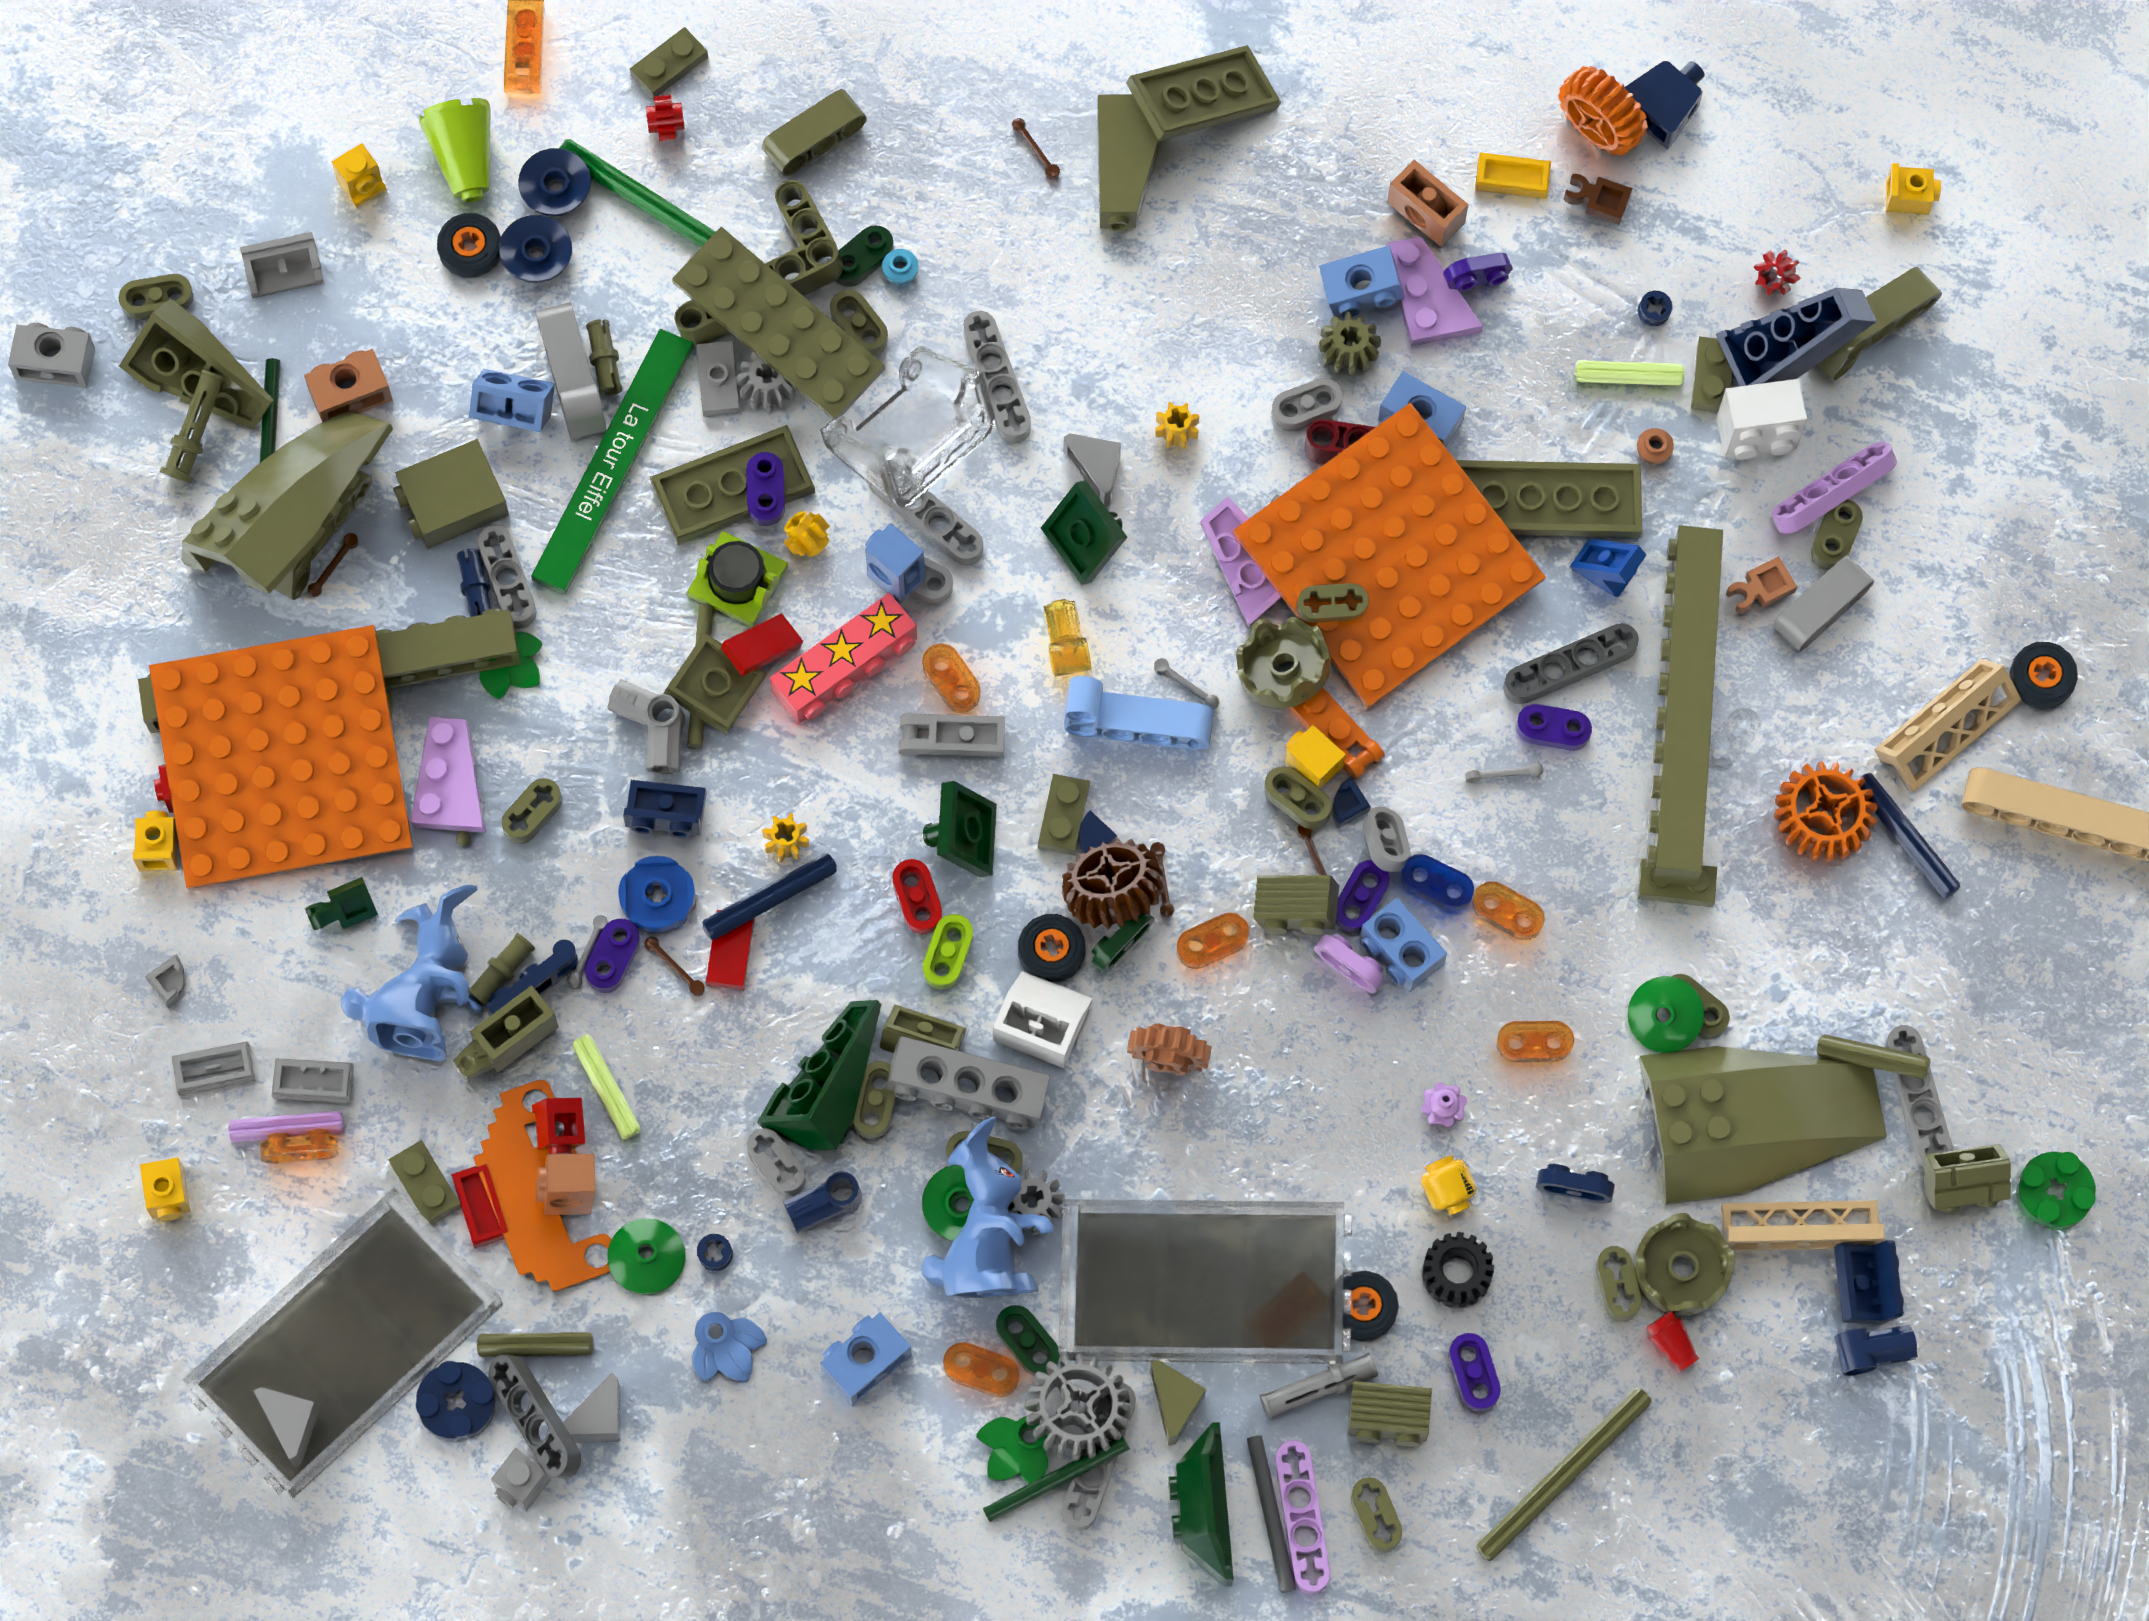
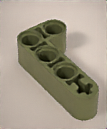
M1919 267L1910 269L1866 297L1877 322L1821 361L1817 366L1831 381L1838 380L1852 368L1864 350L1928 311L1940 299L1942 292Z
M361 470L357 471V475L360 477L359 481L353 489H345L338 500L342 505L335 517L327 516L321 525L325 529L321 538L274 590L292 600H296L302 594L309 581L311 561L365 498L372 483V476Z

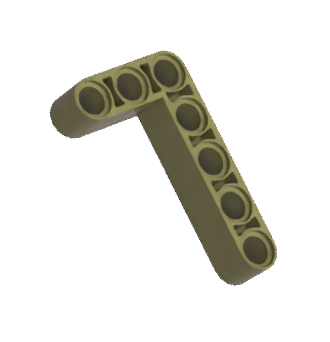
M797 180L784 181L776 189L775 199L781 217L798 248L765 264L800 294L805 296L838 279L843 272V263L837 244L806 187ZM792 200H801L796 205H787ZM809 228H815V229H816V230H815L813 233H811V234H808V235L802 234L806 229H809ZM831 257V260L826 263H817L821 258ZM791 273H799L794 279H785ZM693 300L682 304L675 312L674 320L680 336L688 341H692L694 347H696V344L710 343L730 333ZM700 321L698 326L686 328L691 322Z

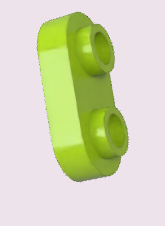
M950 914L943 917L936 925L923 961L924 979L935 989L951 988L958 982L973 942V927L964 916ZM952 932H957L961 935V939L952 942L947 936ZM943 966L949 970V973L945 976H938L935 970Z

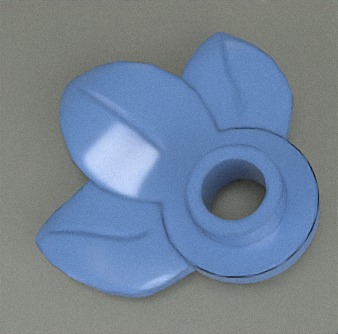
M720 1312L707 1313L697 1321L695 1326V1338L698 1344L692 1354V1365L702 1381L711 1379L719 1370L730 1379L746 1382L749 1380L752 1372V1355L750 1350L765 1345L767 1338L759 1326L746 1318L730 1320L725 1314ZM712 1324H717L721 1327L722 1334L718 1339H713L708 1334V1329Z

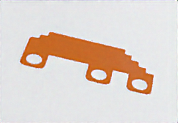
M536 1080L500 1093L499 1096L503 1105L493 1111L497 1120L487 1127L490 1138L481 1141L483 1153L475 1155L473 1159L476 1167L485 1164L488 1166L508 1232L503 1233L518 1274L532 1273L536 1282L547 1280L551 1289L558 1291L610 1272L608 1263L599 1268L590 1266L586 1262L584 1254L586 1249L592 1244H602L608 1249L611 1238L607 1234H598L571 1244L561 1216L544 1215V1202H536L538 1167H545L549 1149L538 1150V1147L533 1148L524 1125L535 1122L536 1118L535 1113L528 1111L524 1107L523 1097L528 1091L537 1089L543 1091L547 1098H555L547 1081ZM572 1149V1153L577 1154L576 1150ZM483 1171L479 1172V1175L489 1197L490 1203L498 1220Z

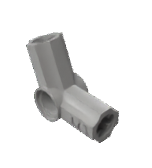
M620 679L613 687L607 708L613 713L648 726L646 770L658 774L680 772L681 736L685 724V715L680 706L670 695H659ZM665 709L674 710L673 716L668 721H657L661 711Z

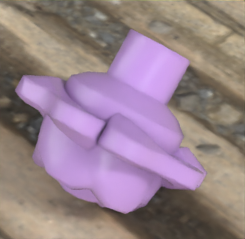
M1438 1082L1435 1084L1434 1090L1427 1089L1424 1092L1425 1102L1421 1107V1111L1423 1114L1429 1115L1428 1121L1431 1125L1441 1124L1451 1128L1455 1120L1461 1121L1464 1119L1463 1109L1467 1104V1098L1459 1095L1460 1088L1458 1086H1446Z

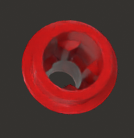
M1670 1311L1646 1327L1651 1335L1648 1339L1677 1366L1679 1371L1684 1370L1700 1359L1696 1354L1681 1316L1677 1318Z

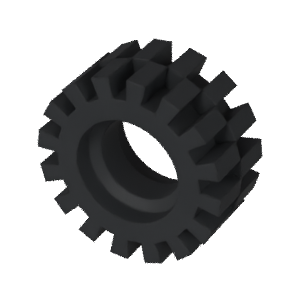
M1457 1232L1456 1237H1451V1233L1445 1234L1441 1241L1436 1239L1433 1242L1432 1248H1428L1423 1263L1422 1277L1423 1281L1426 1282V1290L1428 1293H1434V1299L1437 1302H1440L1442 1299L1446 1301L1445 1306L1451 1308L1453 1303L1459 1304V1308H1465L1468 1302H1471L1472 1305L1477 1303L1479 1297H1484L1487 1293L1494 1273V1265H1492L1493 1256L1491 1252H1486L1487 1245L1483 1241L1478 1244L1476 1242L1477 1237L1474 1235H1470L1469 1239L1464 1238V1232ZM1453 1257L1464 1258L1471 1264L1473 1275L1464 1283L1451 1282L1444 1275V1263Z

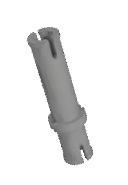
M1368 1352L1361 1357L1338 1366L1336 1363H1332L1327 1366L1328 1370L1269 1393L1259 1395L1268 1419L1336 1391L1339 1395L1345 1393L1346 1388L1352 1386L1353 1381L1362 1382L1372 1377H1378V1372L1371 1355Z

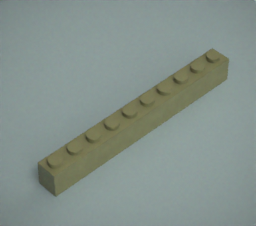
M1679 525L1675 539L1669 538L1667 560L1673 561L1672 572H1666L1664 593L1671 594L1670 605H1664L1662 627L1668 628V639H1662L1660 661H1666V672H1660L1657 690L1658 695H1664L1663 707H1657L1655 729H1661L1662 731L1661 741H1655L1653 751V763L1659 764V776L1653 775L1650 794L1651 798H1657L1656 810L1650 811L1648 833H1655L1654 845H1648L1646 855V868H1652L1651 882L1697 886L1702 873L1723 530Z
M495 608L486 610L481 615L468 618L457 615L448 617L441 623L429 625L425 622L411 624L407 629L392 632L389 629H381L376 631L386 690L521 664L515 624L510 610L503 611L502 609ZM496 658V661H489V659ZM149 674L146 678L138 679L143 721L150 733L160 732L151 676Z

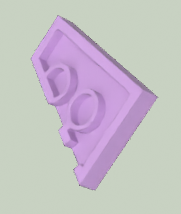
M1421 236L1386 243V246H1390L1395 258L1405 297L1399 299V304L1411 346L1482 332L1483 325L1458 289H1450L1443 276V267Z
M1227 496L1200 521V525L1246 624L1250 628L1255 621L1268 612L1282 597L1233 535V530L1249 518Z
M429 717L410 820L414 828L487 833L485 820L482 817L480 804L482 800L475 773L476 763L470 725L466 719Z

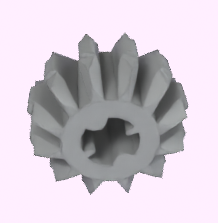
M752 352L750 355L751 362L742 361L740 364V371L742 373L736 377L737 385L742 387L740 389L741 398L743 400L750 399V406L753 410L760 404H764V409L767 413L771 411L772 404H776L779 408L784 409L786 406L785 399L794 400L796 396L795 387ZM771 378L772 382L764 383V379Z
M1030 1168L1025 1169V1179H1021V1190L1007 1206L1009 1213L1045 1216L1052 1222L1054 1227L1051 1217L1062 1218L1063 1209L1058 1205L1065 1202V1194L1056 1192L1060 1187V1183L1057 1179L1046 1183L1047 1172L1045 1170L1039 1173L1038 1178H1032V1170ZM1028 1196H1036L1037 1207H1028ZM1032 1227L1033 1235H1039L1036 1227Z

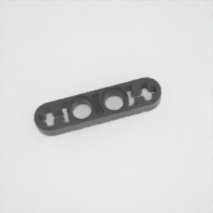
M1615 624L1516 666L1505 677L1504 694L1514 703H1528L1630 659L1637 650L1639 642L1638 633L1628 624ZM1619 635L1622 640L1629 639L1626 649H1623L1621 645L1609 648V657H1606L1604 648L1613 645L1616 636ZM1584 648L1592 649L1597 653L1598 661L1591 665L1584 664L1578 659L1577 653ZM1552 662L1560 664L1564 668V676L1559 679L1549 678L1544 672L1545 665ZM1533 670H1536L1538 679L1528 683L1526 692H1523L1521 688H1513L1516 678H1519L1522 683L1533 679Z
M499 1355L495 1357L488 1371L490 1384L542 1469L551 1477L572 1478L580 1468L581 1453L527 1364L522 1358L517 1356ZM528 1392L530 1404L524 1412L521 1407V1400L524 1393ZM546 1421L548 1432L546 1438L542 1441L539 1436V1428L542 1422Z

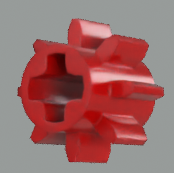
M671 95L654 96L655 105L646 106L649 134L658 133L659 142L677 140L676 130L685 129L682 103H672Z
M1770 250L1763 254L1765 262H1759L1753 267L1756 271H1759L1755 284H1761L1766 288L1768 296L1778 288L1780 293L1785 295L1791 291L1789 283L1795 284L1801 279L1799 275L1795 274L1799 261H1793L1789 258L1787 250L1780 252L1777 257Z

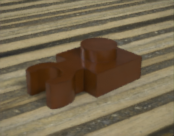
M1572 174L1570 184L1577 186L1581 191L1572 192L1566 190L1563 200L1571 205L1588 204L1585 214L1620 225L1633 188L1598 177L1596 184L1592 185L1589 184L1584 176Z

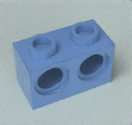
M483 368L472 384L469 418L541 432L551 417L555 383Z
M1397 897L1362 925L1360 934L1362 940L1360 942L1364 950L1374 959L1378 956L1387 966L1385 970L1389 978L1399 987L1404 985L1409 992L1445 964L1447 952ZM1390 927L1397 932L1398 936L1394 939H1385L1380 936L1378 930ZM1408 955H1415L1422 960L1423 964L1419 967H1410L1404 962L1403 958Z

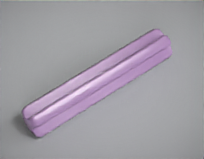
M340 1111L238 1119L229 1122L228 1133L231 1142L234 1143L341 1134L344 1131V1117Z

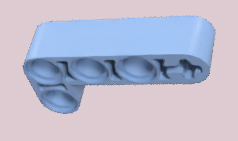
M1075 676L1069 680L1064 729L1070 734L1082 737L1190 750H1205L1210 747L1214 709L1200 703L1103 692V683L1100 680L1088 676Z

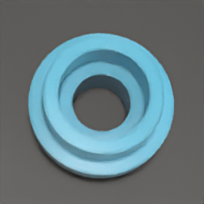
M906 249L892 250L884 257L882 262L884 276L890 282L898 285H904L912 281L919 269L916 256ZM896 262H905L907 264L902 269L894 266Z

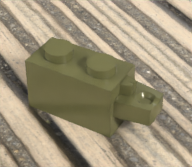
M531 985L470 1031L473 1041L453 1060L456 1068L468 1082L491 1069L499 1073L559 1028L555 1013Z

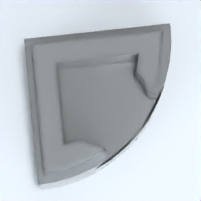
M177 954L145 976L168 1009L178 1001L184 990L185 971Z

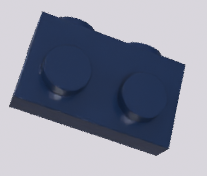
M631 780L627 808H624L623 813L625 827H629L632 831L641 834H651L653 830L665 831L677 838H689L691 834L701 835L707 795L706 788Z
M1885 1240L1876 1245L1841 1243L1835 1246L1834 1252L1843 1323L1882 1325L1902 1317L1904 1314V1298L1900 1287L1899 1258L1896 1253L1895 1241Z

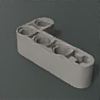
M571 302L535 311L570 439L575 440L607 431L600 397L592 378Z

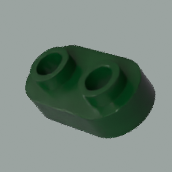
M878 225L866 227L839 249L842 263L852 261L854 265L851 267L843 266L842 274L835 281L846 287L856 286L882 266L884 257L894 250L893 236L890 231ZM874 238L881 240L877 245L869 243Z
M1141 913L1138 915V922L1134 920L1126 921L1124 927L1118 923L1119 929L1111 938L1105 935L1092 949V953L1095 955L1092 963L1103 973L1108 972L1145 935L1155 918L1151 914Z
M1008 1306L999 1313L996 1320V1332L1007 1349L1029 1374L1035 1376L1040 1371L1049 1375L1046 1364L1052 1361L1058 1366L1060 1351L1058 1345L1034 1315L1023 1306ZM1013 1322H1018L1023 1326V1330L1017 1334L1011 1333L1008 1329L1009 1325ZM1037 1352H1043L1048 1358L1044 1363L1039 1364L1033 1360V1355Z

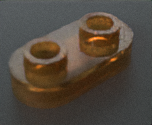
M943 643L930 646L925 651L922 659L923 672L948 708L958 713H966L973 710L978 705L981 697L978 680L952 646ZM938 662H944L948 665L942 671L937 670L934 666ZM959 691H965L969 696L964 700L956 698L955 694Z
M1495 881L1481 884L1474 892L1472 907L1480 919L1519 940H1531L1540 934L1545 916L1542 908L1534 901ZM1492 899L1496 901L1498 906L1490 909L1485 906L1484 902ZM1527 918L1531 925L1529 927H1522L1518 924L1517 920Z
M1224 913L1188 929L1180 935L1177 941V957L1184 966L1191 969H1200L1242 950L1247 944L1249 936L1248 924L1242 916L1236 913ZM1227 926H1233L1236 928L1237 933L1229 936L1224 933L1223 929ZM1197 941L1202 944L1203 948L1200 951H1193L1190 949L1189 944Z
M1513 1021L1505 1024L1500 1029L1496 1046L1499 1054L1510 1062H1558L1564 1060L1571 1053L1574 1045V1034L1568 1025L1560 1021ZM1551 1038L1557 1039L1560 1042V1047L1556 1049L1550 1048L1547 1040ZM1511 1039H1518L1522 1043V1047L1513 1049L1510 1047L1509 1041Z
M326 1129L309 1130L305 1136L291 1137L288 1133H273L267 1136L268 1140L260 1143L261 1161L270 1164L324 1160L336 1157L339 1154L338 1138L330 1135V1131Z
M966 1342L952 1345L944 1355L943 1366L945 1374L955 1383L998 1398L1012 1394L1018 1386V1367L1013 1360L1006 1356ZM959 1356H967L970 1359V1364L966 1367H959L955 1361ZM997 1369H1003L1006 1371L1007 1377L1004 1380L998 1381L993 1378L992 1373Z

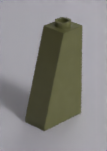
M1132 94L1098 95L1097 130L1100 228L1124 231L1128 228H1136L1162 141H1159Z

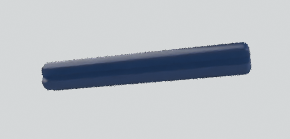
M1866 773L1860 778L1864 777L1865 783L1860 789L1872 790L1873 796L1868 802L1876 803L1877 810L1875 814L1943 898L1946 899L1955 894L1960 888L1959 881L1873 774Z
M824 853L704 919L702 927L705 934L710 940H715L835 874L837 865L830 854Z

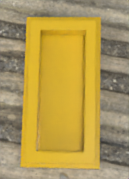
M1480 152L1475 190L1547 199L1551 161Z

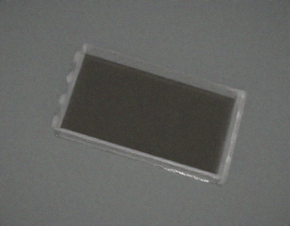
M394 1187L182 1380L189 1389L184 1395L200 1412L206 1407L216 1417L211 1421V1424L226 1440L231 1435L237 1439L242 1445L237 1449L239 1454L252 1467L259 1463L268 1472L263 1479L278 1495L286 1491L294 1499L420 1383L431 1370L436 1368L503 1306L500 1295ZM260 1387L312 1401L319 1410L302 1464L295 1468L285 1453L254 1393V1390Z
M1063 1199L1058 1344L1060 1359L1061 1356L1067 1355L1069 1361H1076L1077 1354L1081 1353L1084 1356V1361H1091L1094 1356H1097L1099 1361L1152 1362L1159 1360L1161 1362L1343 1364V1352H1351V1329L1344 1328V1314H1351V1290H1344V1276H1352V1252H1344L1345 1238H1352V1214H1345L1344 1202Z

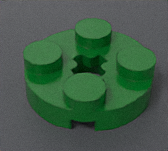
M2046 1152L2034 1157L2020 1174L2016 1187L2017 1202L2024 1215L2034 1223L2037 1221L2052 1230H2064L2080 1223L2094 1205L2096 1199L2095 1181L2090 1170L2079 1160L2077 1155L2071 1152ZM2050 1182H2056L2065 1188V1191L2062 1193L2063 1199L2058 1200L2055 1195L2049 1196L2046 1190L2050 1188Z

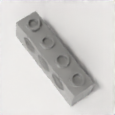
M901 1036L895 1047L885 1089L894 1091V1096L900 1099L914 1101L917 1097L931 1101L932 1106L942 1110H953L956 1107L969 1111L968 1114L977 1119L986 1120L990 1117L1006 1120V1125L1009 1127L1026 1130L1028 1126L1034 1128L1040 1120L1050 1075ZM922 1069H932L937 1073L939 1081L937 1083H927L922 1079L920 1071ZM962 1078L971 1080L975 1084L976 1092H963L958 1086V1080ZM998 1088L1009 1090L1013 1096V1101L1010 1103L1001 1102L996 1097L995 1090Z

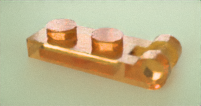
M508 0L504 63L505 93H516V90H529L530 93L541 94L544 0ZM517 68H529V75H516Z

